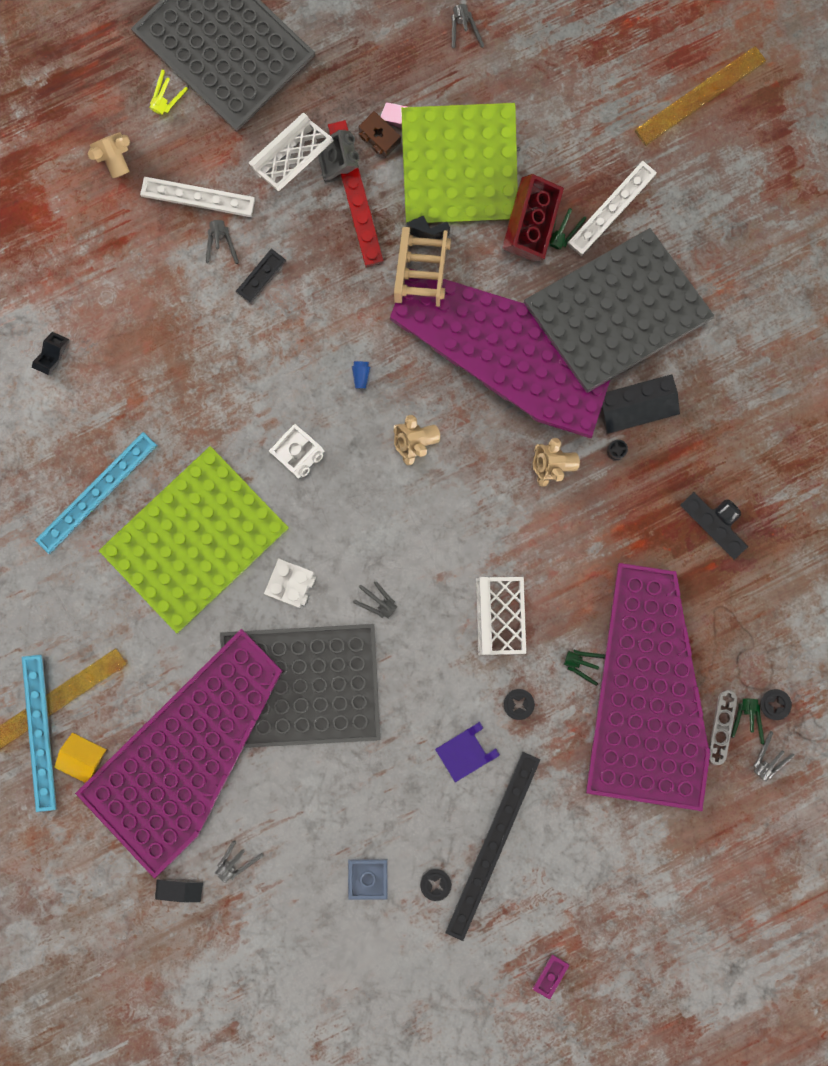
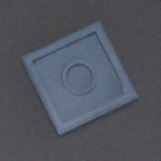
M348 859V900L388 899L387 859Z

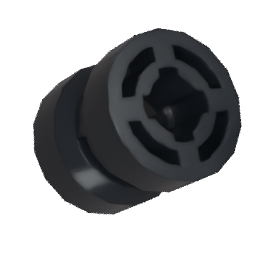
M618 439L612 441L607 448V455L613 461L621 460L628 452L627 444Z

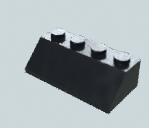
M673 375L606 392L600 411L606 433L610 434L679 415L678 391Z

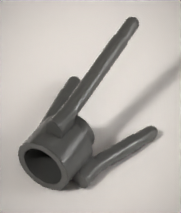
M456 5L453 8L454 14L451 15L452 48H455L456 22L463 24L464 30L468 31V21L480 46L484 47L482 38L474 23L471 12L468 11L467 5Z
M222 220L211 221L209 223L210 229H208L206 263H209L212 237L215 239L216 249H219V239L225 235L235 264H238L239 261L229 236L228 227H225Z
M374 581V585L386 600H380L367 588L359 585L362 591L380 604L377 607L379 610L357 600H353V603L379 615L381 618L385 616L389 619L397 608L394 604L395 601L389 597L377 581Z
M772 731L769 732L759 758L753 765L756 767L754 773L765 781L769 778L771 779L778 770L795 756L792 753L774 768L773 766L785 753L782 750L770 764L766 761L761 763L771 741Z
M232 841L224 857L217 865L218 869L215 871V874L224 882H227L229 879L233 880L238 874L262 858L264 854H259L234 872L235 867L233 865L239 860L245 850L242 849L231 862H226L236 844V841Z

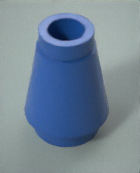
M354 361L352 372L355 388H366L370 372L369 362Z

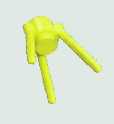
M164 70L160 73L153 98L150 102L151 105L149 106L152 111L163 115L164 112L168 113L170 108L188 90V87H185L167 105L168 100L163 97V94L169 83V77L166 78L159 93L165 73Z

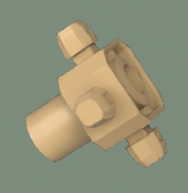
M119 132L90 144L89 158L96 160L97 163L105 161L112 179L130 172L122 155L123 152L128 151L129 137Z
M408 415L404 424L394 425V445L396 450L403 456V462L406 465H412L416 456H425L427 453L425 446L439 443L440 441L438 427L430 425L421 428L417 424V419L414 415Z
M552 438L548 445H535V456L532 464L533 470L538 475L537 482L541 487L547 486L550 480L562 481L564 478L563 472L577 471L579 468L580 459L576 452L563 453L560 449L561 441L558 438Z

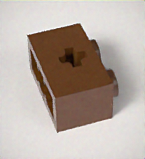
M375 111L358 126L360 138L364 142H369L373 145V150L378 155L382 154L385 158L401 143V136Z

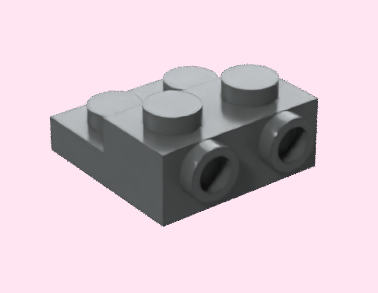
M338 130L330 135L334 141L318 155L324 180H331L341 173L347 174L359 167V154L355 151V136L351 131Z

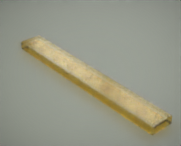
M754 46L635 129V133L643 144L647 146L763 65L766 59L757 47Z
M115 648L46 694L48 717L126 666L127 663L119 650ZM26 709L0 725V749L28 731Z

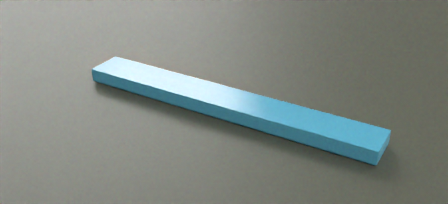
M142 432L35 541L50 554L157 445Z
M42 655L23 656L22 667L36 812L56 810L43 657Z

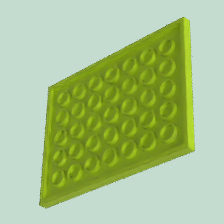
M209 446L98 551L178 634L280 538L289 527L223 458Z

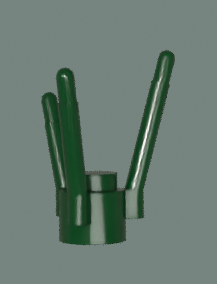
M569 208L559 231L555 230L554 233L555 219L549 246L561 250L562 247L566 248L569 240L587 218L584 216L565 239L566 235L563 233V230L572 212V209Z
M575 649L573 652L568 651L564 665L568 666L567 670L575 672L597 686L598 683L575 667L579 668L581 664L599 670V666L583 661L581 656L605 659V654L580 652Z
M745 698L742 700V704H738V713L731 737H735L742 711H744V715H750L751 733L754 732V715H756L760 742L764 745L758 699Z

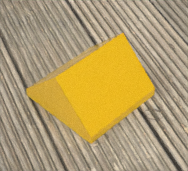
M71 733L59 750L54 768L86 783L96 773L107 749L75 733Z

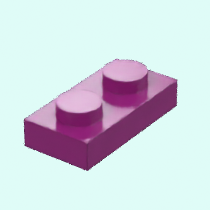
M552 954L532 989L550 1000L569 964Z

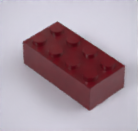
M534 174L522 177L502 249L532 262L545 259L564 188Z

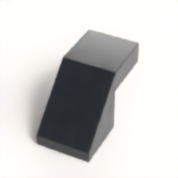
M421 216L406 223V227H410V234L419 238L442 239L444 230L448 231V236L450 234L448 222L429 228L425 217Z
M51 332L43 341L42 352L32 362L31 368L49 375L57 367L69 339Z
M157 879L155 899L184 903L201 902L203 883L199 881Z

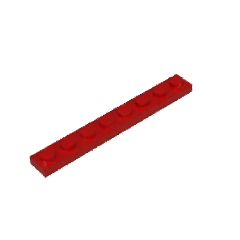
M346 120L328 124L330 135L338 130L348 131ZM359 168L347 174L341 173L365 267L384 263Z

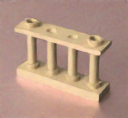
M402 227L394 288V303H402L403 296L409 294L436 297V306H440L441 299L445 298V288H442L446 250H450L451 238H448V231L444 230L443 240L413 237V235H410V227ZM409 246L442 247L441 256L411 254ZM411 261L440 264L439 273L409 270L407 263H411ZM409 278L438 280L437 289L407 287L404 283L405 279L408 280Z

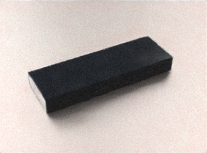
M271 248L239 286L236 293L251 304L286 263V259Z

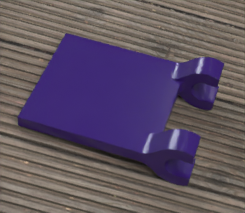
M480 722L435 749L454 782L459 781L500 756L496 748L486 754L475 737V734L484 728Z

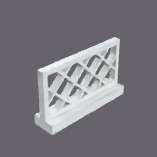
M302 113L257 154L249 164L256 175L260 178L262 177L277 191H280L334 140L314 124L305 113ZM314 129L313 134L307 135ZM325 138L322 143L316 144L317 139ZM312 140V145L304 146L305 141ZM300 142V146H299V147L293 148L294 146H296V145ZM304 151H311L308 156L303 157ZM292 153H298V158L290 159ZM286 155L285 160H280L282 157ZM297 163L295 168L289 169V164ZM285 165L284 170L277 171V166ZM270 168H272V172L266 173ZM283 176L282 180L278 183L275 182L276 177Z
M524 577L476 578L478 655L526 654ZM512 581H519V590L514 594L507 586ZM490 582H498L502 586L496 595L490 590ZM504 589L512 596L506 604L498 597ZM495 599L503 606L497 614L491 609V603ZM513 599L520 606L516 613L508 607ZM504 609L513 615L507 623L498 616ZM514 618L520 622V628L516 633L508 626ZM495 619H498L504 625L497 633L491 627V623ZM505 628L513 634L507 643L499 636ZM515 637L521 642V650H514L509 645ZM498 638L504 646L499 651H492V642Z

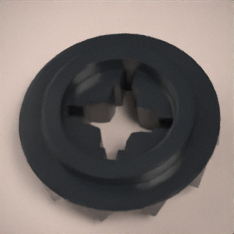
M523 689L512 690L504 699L505 712L515 720L528 718L535 707L532 695ZM525 698L522 705L526 710L518 708L513 711L516 704L512 699L520 701Z
M779 689L769 690L763 694L760 701L761 711L765 717L771 720L784 719L789 715L792 708V702L788 694ZM777 698V702L783 705V707L776 708L774 712V707L768 704V702H775Z
M429 870L421 879V891L431 901H441L451 891L450 877L442 870ZM441 878L439 885L443 890L436 888L430 892L432 884L429 879L436 882Z

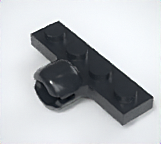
M694 491L680 505L734 560L748 548V545L731 528L732 524L741 516L740 509L732 501L726 499L717 508L712 509Z

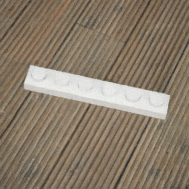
M642 161L572 237L568 245L582 257L654 178L657 172Z
M144 177L140 194L141 197L252 217L255 197L149 177Z

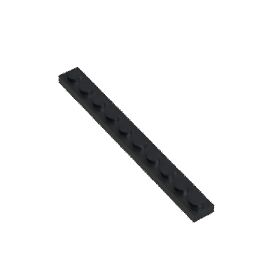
M522 751L445 931L446 934L464 941L541 759Z

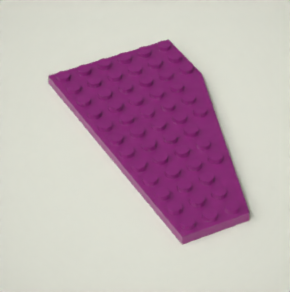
M409 278L408 280L405 279L404 284L407 287L437 289L438 280ZM443 279L442 288H445V298L441 299L440 306H436V297L409 294L403 296L402 303H395L390 316L392 322L406 332L415 335L455 366L464 369L504 400L513 403L530 415L536 422L592 439L610 380L586 393L524 303Z
M618 563L586 793L703 811L710 749L706 737L702 706L694 673L692 653L685 625L676 571Z
M240 629L75 793L154 879L200 834L283 671L243 629Z

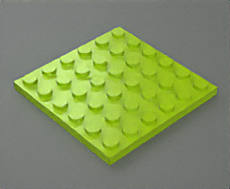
M515 103L401 107L406 223L421 216L425 217L427 223L510 219L518 192Z

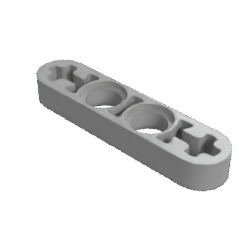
M730 690L721 692L717 701L709 744V762L714 765L723 764L727 758L737 704V696ZM727 694H730L729 697L732 698V702H728L727 708H731V711L720 709L721 706L725 707L726 705L723 696H727ZM723 712L729 715V721L725 724L719 721V715ZM720 731L726 736L725 741L722 743L717 742L715 739L716 734ZM714 744L724 746V750L719 748V755H722V758L718 759L717 762L712 757V754L717 752V748H713Z

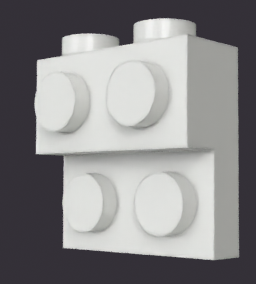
M294 424L269 452L299 479L301 476L304 477L309 473V467L314 462L317 463L322 459L324 450L301 428Z
M278 558L264 594L300 608L301 605L305 606L309 596L306 594L309 587H313L316 577L313 576L314 572Z

